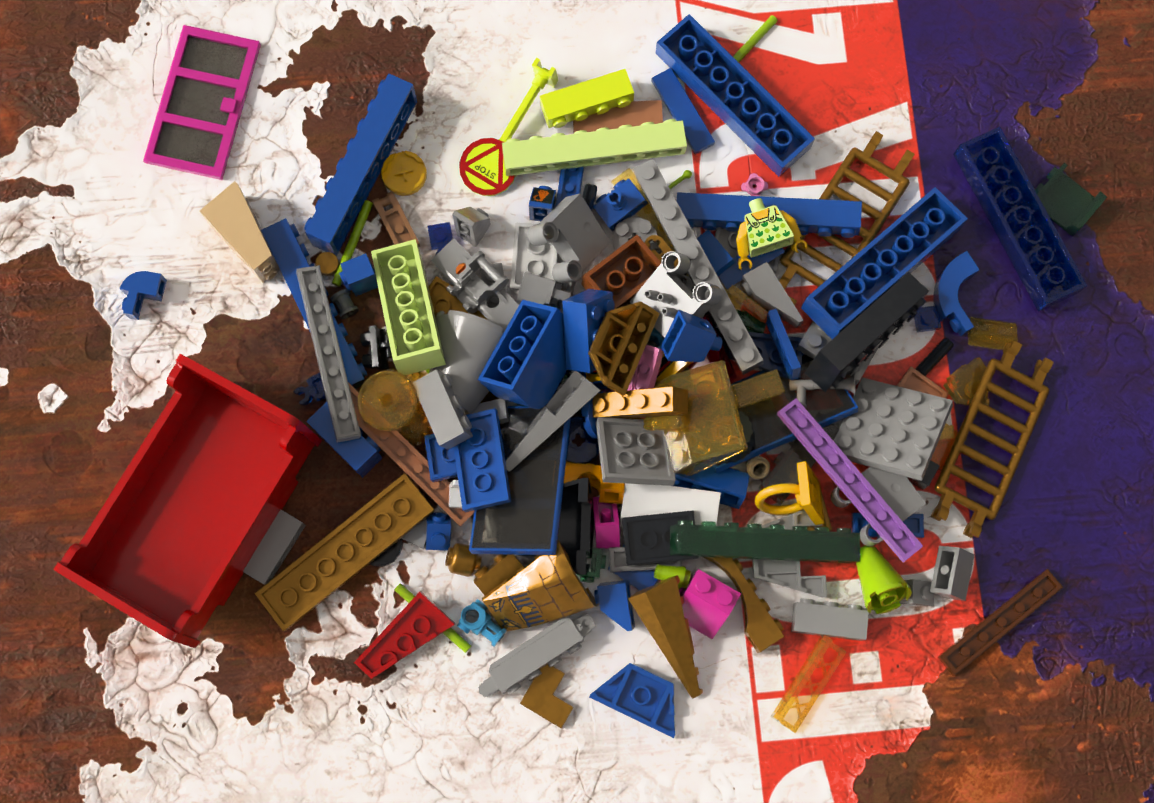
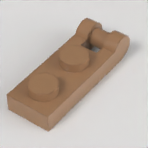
M393 191L387 193V196L380 200L379 198L372 200L394 245L416 239L418 247H420V243ZM392 205V209L384 210V207Z

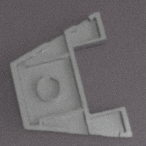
M801 510L751 529L753 578L815 596L827 597L826 575L801 576L798 527L822 526V524L815 525L805 510Z

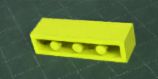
M626 69L540 95V106L548 128H560L565 126L567 122L574 120L582 121L588 118L589 115L596 113L599 115L604 114L611 108H623L634 101V90Z

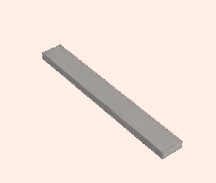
M320 265L296 269L336 442L361 438Z

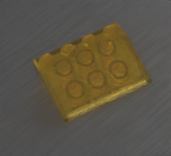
M721 360L676 373L655 383L654 388L677 387L688 389V414L660 416L673 472L692 476L748 449L725 361Z

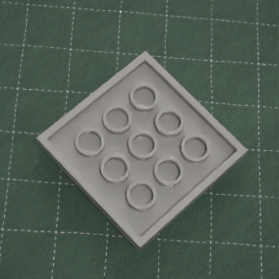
M862 377L853 397L858 406V413L843 419L834 439L835 444L851 462L922 481L953 407V400Z

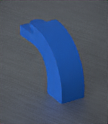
M968 251L952 260L937 279L933 293L934 308L940 322L949 318L951 328L954 332H958L960 336L965 335L974 327L958 300L960 284L975 276L979 271L978 266Z

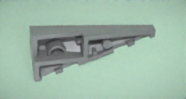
M570 370V376L563 384L558 386L557 392L549 403L541 409L526 430L527 435L520 443L518 442L514 446L513 452L505 460L507 470L510 472L601 390L579 372Z

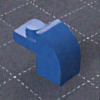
M138 271L129 275L120 286V290L127 295L122 302L123 313L129 319L139 320L144 299L162 302L167 282L166 278L160 273Z

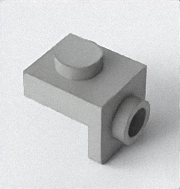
M915 579L905 580L910 586L912 594L908 600L906 598L902 599L900 604L934 606V593L930 592L932 582Z

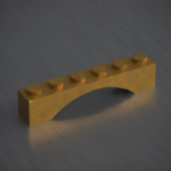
M716 534L715 540L697 538L698 555L723 570L734 583L737 591L741 593L740 597L745 615L744 634L756 652H762L783 638V626L777 618L772 619L768 613L771 610L769 605L763 598H758L755 593L757 588L750 578L746 579L741 571L744 569L736 558L732 559L728 551L730 548L723 538L719 540Z

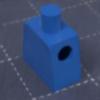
M678 310L661 345V349L668 361L702 362L705 360L709 350L719 351L721 349L722 338L716 336L715 330L707 320Z

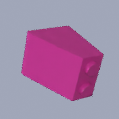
M698 569L682 594L684 598V604L682 605L684 617L688 618L691 628L713 639L730 615L741 593Z

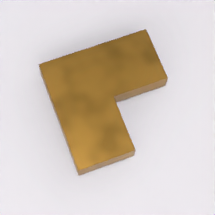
M547 664L540 669L542 674L532 681L520 704L562 728L574 707L553 695L565 673L554 667L550 668Z

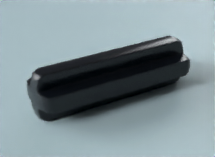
M944 338L916 367V370L926 376L954 347L953 342L948 338Z

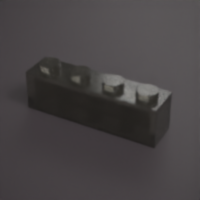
M818 413L814 419L822 417L823 415ZM832 423L823 427V430L834 440L839 428ZM798 439L788 443L791 448L786 454L781 451L773 461L777 464L772 471L769 470L766 477L759 479L762 482L758 487L760 490L776 484L790 483L798 485L797 463L806 461L810 468L815 464L816 460ZM780 493L769 497L781 505L790 493Z

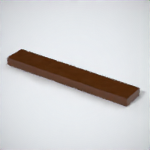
M1045 569L940 654L938 658L952 676L957 675L1059 592L1063 586L1049 569Z

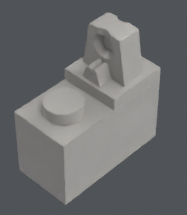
M525 272L516 303L520 305L522 300L543 305L557 304L558 299L563 301L570 298L572 293L561 290L562 284L557 283L555 280Z

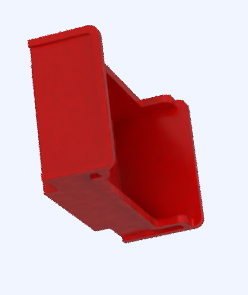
M179 354L175 360L176 364L166 380L167 385L175 390L173 396L80 543L71 545L53 570L173 642L196 648L200 642L197 638L215 608L218 605L224 606L260 542L299 483L295 480L297 473L314 445L318 447L322 439L293 415L190 358Z

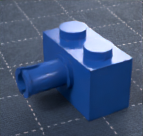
M628 178L626 181L624 179L619 181L614 186V190H611V193L608 192L600 196L593 208L609 229L614 231L618 223L632 217L649 203Z

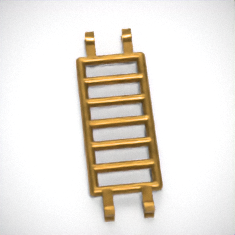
M878 131L874 133L863 151L856 147L850 150L819 198L829 200L832 194L844 201H861L838 187L845 176L887 201L881 212L862 201V212L875 219V222L870 230L861 226L859 236L864 239L858 248L853 247L834 234L826 237L819 236L846 252L852 258L875 239L910 183L909 179L902 174L915 155L907 149L894 170L871 157L884 136ZM856 158L897 182L898 186L893 194L850 169ZM802 235L800 239L803 240L806 235ZM801 242L797 245V249L835 272L843 266L808 245L807 249L802 247ZM789 245L780 258V263L787 268L779 280L784 290L795 273L817 287L823 284L825 280L791 260L795 252L791 249V245Z
M1015 340L1011 344H1005L1000 361L994 358L989 361L934 488L936 492L942 495L930 517L937 521H941V519L946 521L953 501L974 511L970 522L963 531V534L970 538H973V536L979 538L985 518L989 520L996 518L1050 391L1047 386L1043 385V382L1054 362L1048 358H1044L1043 361L1037 360L1032 378L1015 370L1011 366L1015 356L1022 347V344ZM998 370L1038 392L1034 405L991 382L995 371ZM988 390L1029 412L1026 424L1023 425L982 403L986 391ZM979 411L1019 432L1021 435L1017 445L1015 446L974 424L973 421L977 412ZM971 432L1012 454L1008 466L1006 467L965 445L964 442L968 433ZM962 453L1002 474L1003 477L999 487L956 466L955 463L959 454ZM950 474L993 495L994 498L990 508L988 509L948 488L946 483Z

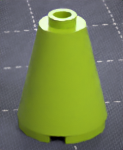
M863 546L857 551L855 561L864 604L869 613H871V610H874L876 614L890 612L901 606L900 601L906 598L908 600L912 594L910 586L876 547Z

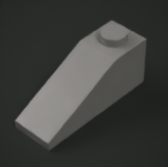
M472 207L455 210L452 214L457 236L477 247L491 225L489 215L480 208L475 210Z
M767 262L743 275L740 286L746 296L750 295L754 302L768 311L777 309L780 318L796 328L801 326L803 322L802 316Z

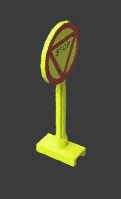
M537 57L532 63L535 75L532 86L500 139L481 138L471 143L462 153L459 162L460 176L464 184L476 194L496 196L506 191L514 182L516 175L506 176L502 143L512 138L540 90H543L546 84L554 88L558 82L556 68L551 67L550 70L542 68L541 61Z

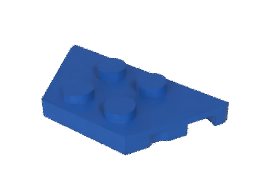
M629 663L589 696V698L667 736L675 737L674 684L634 664Z

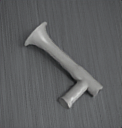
M855 372L836 389L849 390L855 396ZM813 380L789 381L790 390H797V399L805 409L807 408L806 390L821 389Z

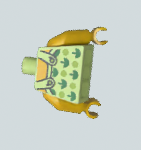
M761 198L749 202L752 213L745 215L744 222L740 224L736 238L738 256H740L737 264L740 270H742L741 263L743 261H748L749 269L752 268V262L748 257L749 253L752 258L791 245V249L794 252L799 253L797 245L800 242L802 247L807 249L808 245L804 240L800 239L802 236L796 220L784 210H779L776 205L765 208Z

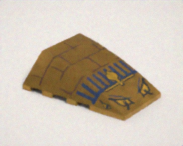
M557 540L555 555L535 556V561L526 568L524 566L516 571V576L510 580H504L482 597V601L502 629L506 628L507 631L540 625L599 606L596 604L589 588H584L574 572L569 556L559 540Z

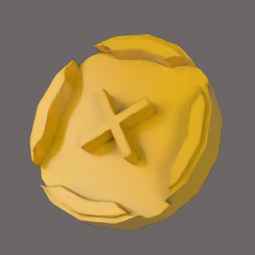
M409 151L391 154L384 161L381 168L382 180L386 188L399 196H410L418 192L424 186L427 178L423 160L417 154Z

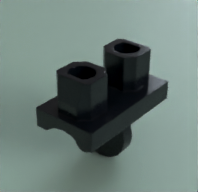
M376 325L369 326V331L360 334L362 346H371V353L362 356V364L366 368H376L381 371L389 370L388 358H392L388 334L386 335L385 329H379Z

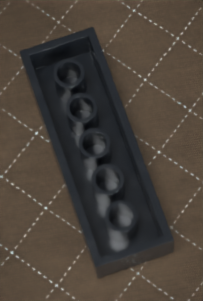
M908 272L818 352L805 374L824 392L831 387L836 389L845 380L844 377L847 374L851 375L860 366L859 363L862 361L866 362L874 354V350L877 347L880 349L889 340L888 337L891 334L895 335L898 333L906 321L910 322L916 316L917 311L926 303L924 297L929 290Z

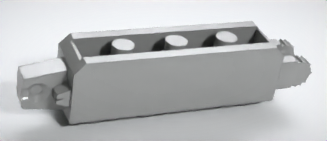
M586 614L573 621L570 618L563 617L491 664L489 668L491 677L479 685V694L488 697L500 690L503 694L508 692L510 695L521 688L519 683L528 678L529 681H532L541 675L540 669L547 664L551 668L562 661L560 656L566 652H569L571 655L582 648L580 643L584 641L583 638L596 627L591 616Z

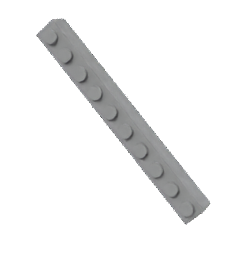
M652 158L633 169L635 178L676 252L685 254L690 259L691 265L687 273L694 286L705 282L716 285L721 289L722 298L720 302L711 306L708 312L742 375L763 365V358L654 159ZM709 289L705 292V299L710 295Z

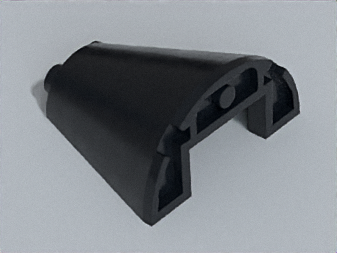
M581 478L563 484L558 540L568 554L574 572L579 575L588 574L590 564L586 563L587 558H592L594 508L593 501L588 498V494H592L589 478ZM554 486L511 499H552ZM498 510V520L502 521V530L497 532V543L547 544L551 510ZM521 555V556H524V557H527V558H530V559L535 560L534 557L537 556V555Z

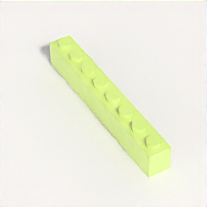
M669 119L658 124L646 122L641 124V126L634 127L632 125H622L618 129L604 127L593 132L580 130L569 135L556 133L551 137L545 138L533 136L529 140L521 141L519 139H509L502 143L506 176L685 154L687 148L683 120L677 121L675 119Z

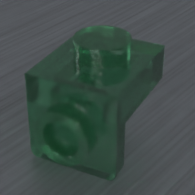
M593 548L591 571L587 575L576 574L580 577L581 582L594 583L595 579L600 578V569H605L606 555H602L601 548Z

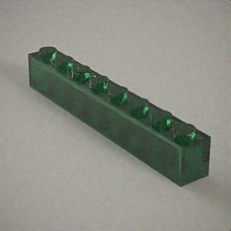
M679 520L678 524L670 526V556L856 563L860 562V533H851V528H837V532H830L829 527H815V531H809L807 526H792V530L784 529V525H770V529L762 528V524H747V527H739V523L728 522L724 523V526H716V522L703 521L701 525H693L691 520Z

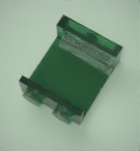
M1063 163L1059 169L1054 167L1046 176L1049 181L1045 185L1040 183L1032 192L1035 197L1030 203L1073 237L1105 201L1107 196L1101 191L1095 197L1063 173L1064 169L1068 166L1066 163Z

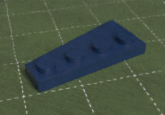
M716 328L719 337L722 338L719 330ZM748 332L763 358L764 364L757 368L789 379L771 334ZM788 336L798 361L802 365V352L796 349L802 338ZM722 338V344L725 348V351L729 359L734 360L731 352L729 351L725 341ZM800 370L799 378H798V379H795V380H800V379H801V370Z

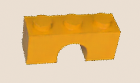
M566 461L564 483L581 478H589L591 486L599 492V502L623 504L625 483L603 482L601 465L591 463L579 464ZM556 462L554 466L553 486L555 479Z

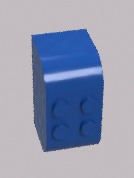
M522 300L481 372L478 381L499 399L533 409H540L546 406L567 371L563 313L555 307Z

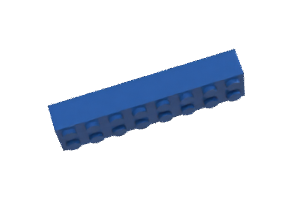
M690 14L657 41L655 54L778 177L811 149L815 138Z
M389 73L385 80H381L376 98L370 101L365 119L362 118L357 126L358 132L355 138L349 140L347 153L344 158H340L336 166L337 172L334 178L331 177L328 180L325 195L323 198L320 197L315 206V214L305 224V233L312 246L325 252H331L336 257L361 211L364 200H367L379 177L384 161L391 154L417 104L413 84Z
M934 187L806 297L801 309L831 339L835 338L908 272L911 274L959 232L968 218Z

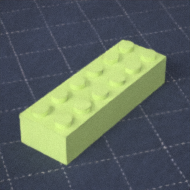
M416 239L371 251L392 358L399 376L402 377L446 365L423 260Z

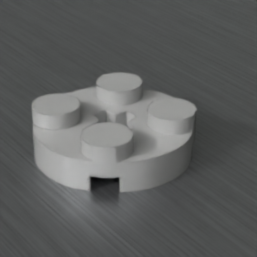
M640 217L627 218L615 227L612 236L613 248L616 251L629 241L634 234L641 237L645 243L649 236L657 235V232L648 220ZM651 241V242H650V245H651L650 250H651V251H652L653 249H654V250L657 249V247H658V242H656V243H655L654 241Z

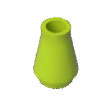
M656 565L654 578L662 581L678 575L680 579L678 583L679 590L687 588L691 570H687L685 566Z

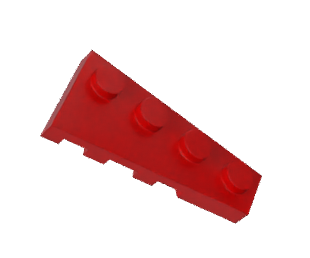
M420 591L354 663L372 679L456 623Z

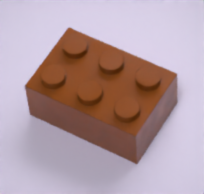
M635 235L585 273L581 285L586 290L595 289L613 292L614 309L631 304V299L659 267L661 262L642 239Z

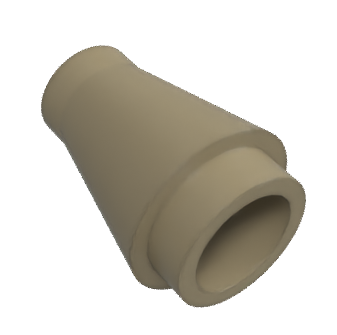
M758 455L744 461L749 476L754 479H762L769 473L770 464L764 457Z

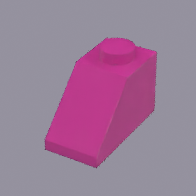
M593 497L596 549L620 547L617 504L599 502V497Z

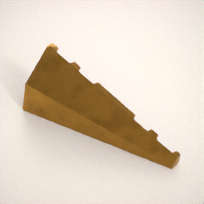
M676 575L662 580L654 586L636 592L628 600L693 699L701 695L703 690L699 689L697 680L699 671L698 667H695L693 660L694 646L688 618L684 617L682 607L684 598L680 596L678 588L680 579Z

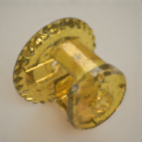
M391 367L370 376L363 383L358 394V408L362 418L370 426L378 430L387 432L397 430L413 447L425 441L424 436L432 434L433 430L419 401L413 382L425 375L421 372H416L404 376L397 372L396 367Z

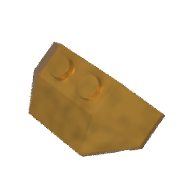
M641 301L606 312L588 352L602 383L622 396L627 392L660 314Z

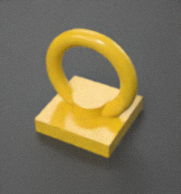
M806 461L797 463L799 485L790 483L772 485L762 489L755 497V505L762 512L773 515H787L804 509L815 525L825 524L820 481ZM793 493L796 496L797 502L790 505L777 506L767 504L764 500L775 494Z

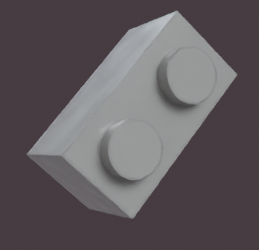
M939 545L930 592L943 598L966 601L975 554L959 547Z

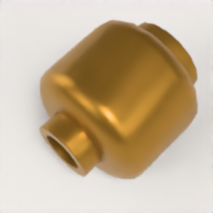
M456 543L453 548L449 547L445 566H448L449 571L453 574L469 577L473 574L474 570H479L482 557L478 556V554H471L469 551L470 545Z

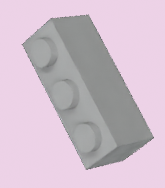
M436 369L412 383L439 446L449 450L473 437L470 431L472 428L471 422L462 413V402L456 394L454 395L451 388L453 382L447 373L444 374Z
M280 510L243 572L264 585L269 583L306 525Z
M801 598L800 602L793 604L791 632L864 641L867 639L869 612L862 610L861 605L848 604V608L838 607L839 603L824 601V605L815 604L813 599Z

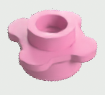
M755 173L750 174L747 182L741 185V190L751 196H760L763 191L768 189V183Z

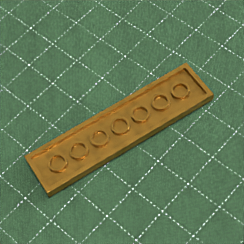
M404 473L257 591L255 595L280 628L286 632L435 510L407 474Z

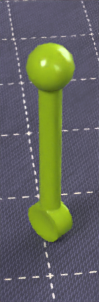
M685 170L681 177L669 185L670 190L684 179L691 178L692 172Z

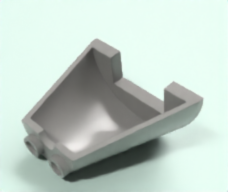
M449 310L448 314H444V311H439L435 318L446 365L431 368L429 373L436 369L444 374L447 373L453 382L451 388L454 395L456 394L462 402V413L472 414L489 392L478 381V378L504 333L502 331L503 328L489 320L469 313Z

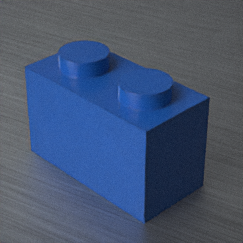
M366 253L340 264L343 270L339 272L342 282L349 291H353L355 296L378 288L375 269Z

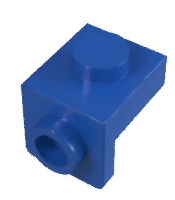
M442 512L432 513L427 517L426 550H448L451 538V518Z

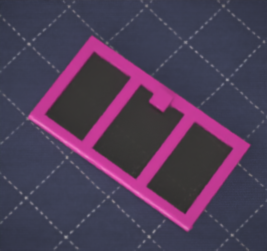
M183 25L144 155V163L223 180L261 47L259 41Z

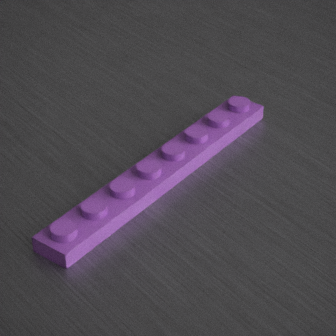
M797 398L777 413V416L903 563L923 547L920 541Z

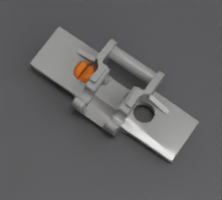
M453 238L431 260L454 284L453 287L449 285L446 288L447 291L461 301L463 308L468 313L473 314L479 310L487 320L501 326L504 332L519 306L503 289L508 284L509 279L506 276H502L484 258L485 254L482 251H478L471 256ZM480 267L495 281L492 286L489 287L476 275L475 272ZM491 297L499 298V304L495 308L488 307V300Z

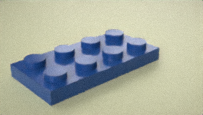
M494 408L466 415L472 425L470 431L473 437L454 446L462 510L469 512L511 502L498 410Z

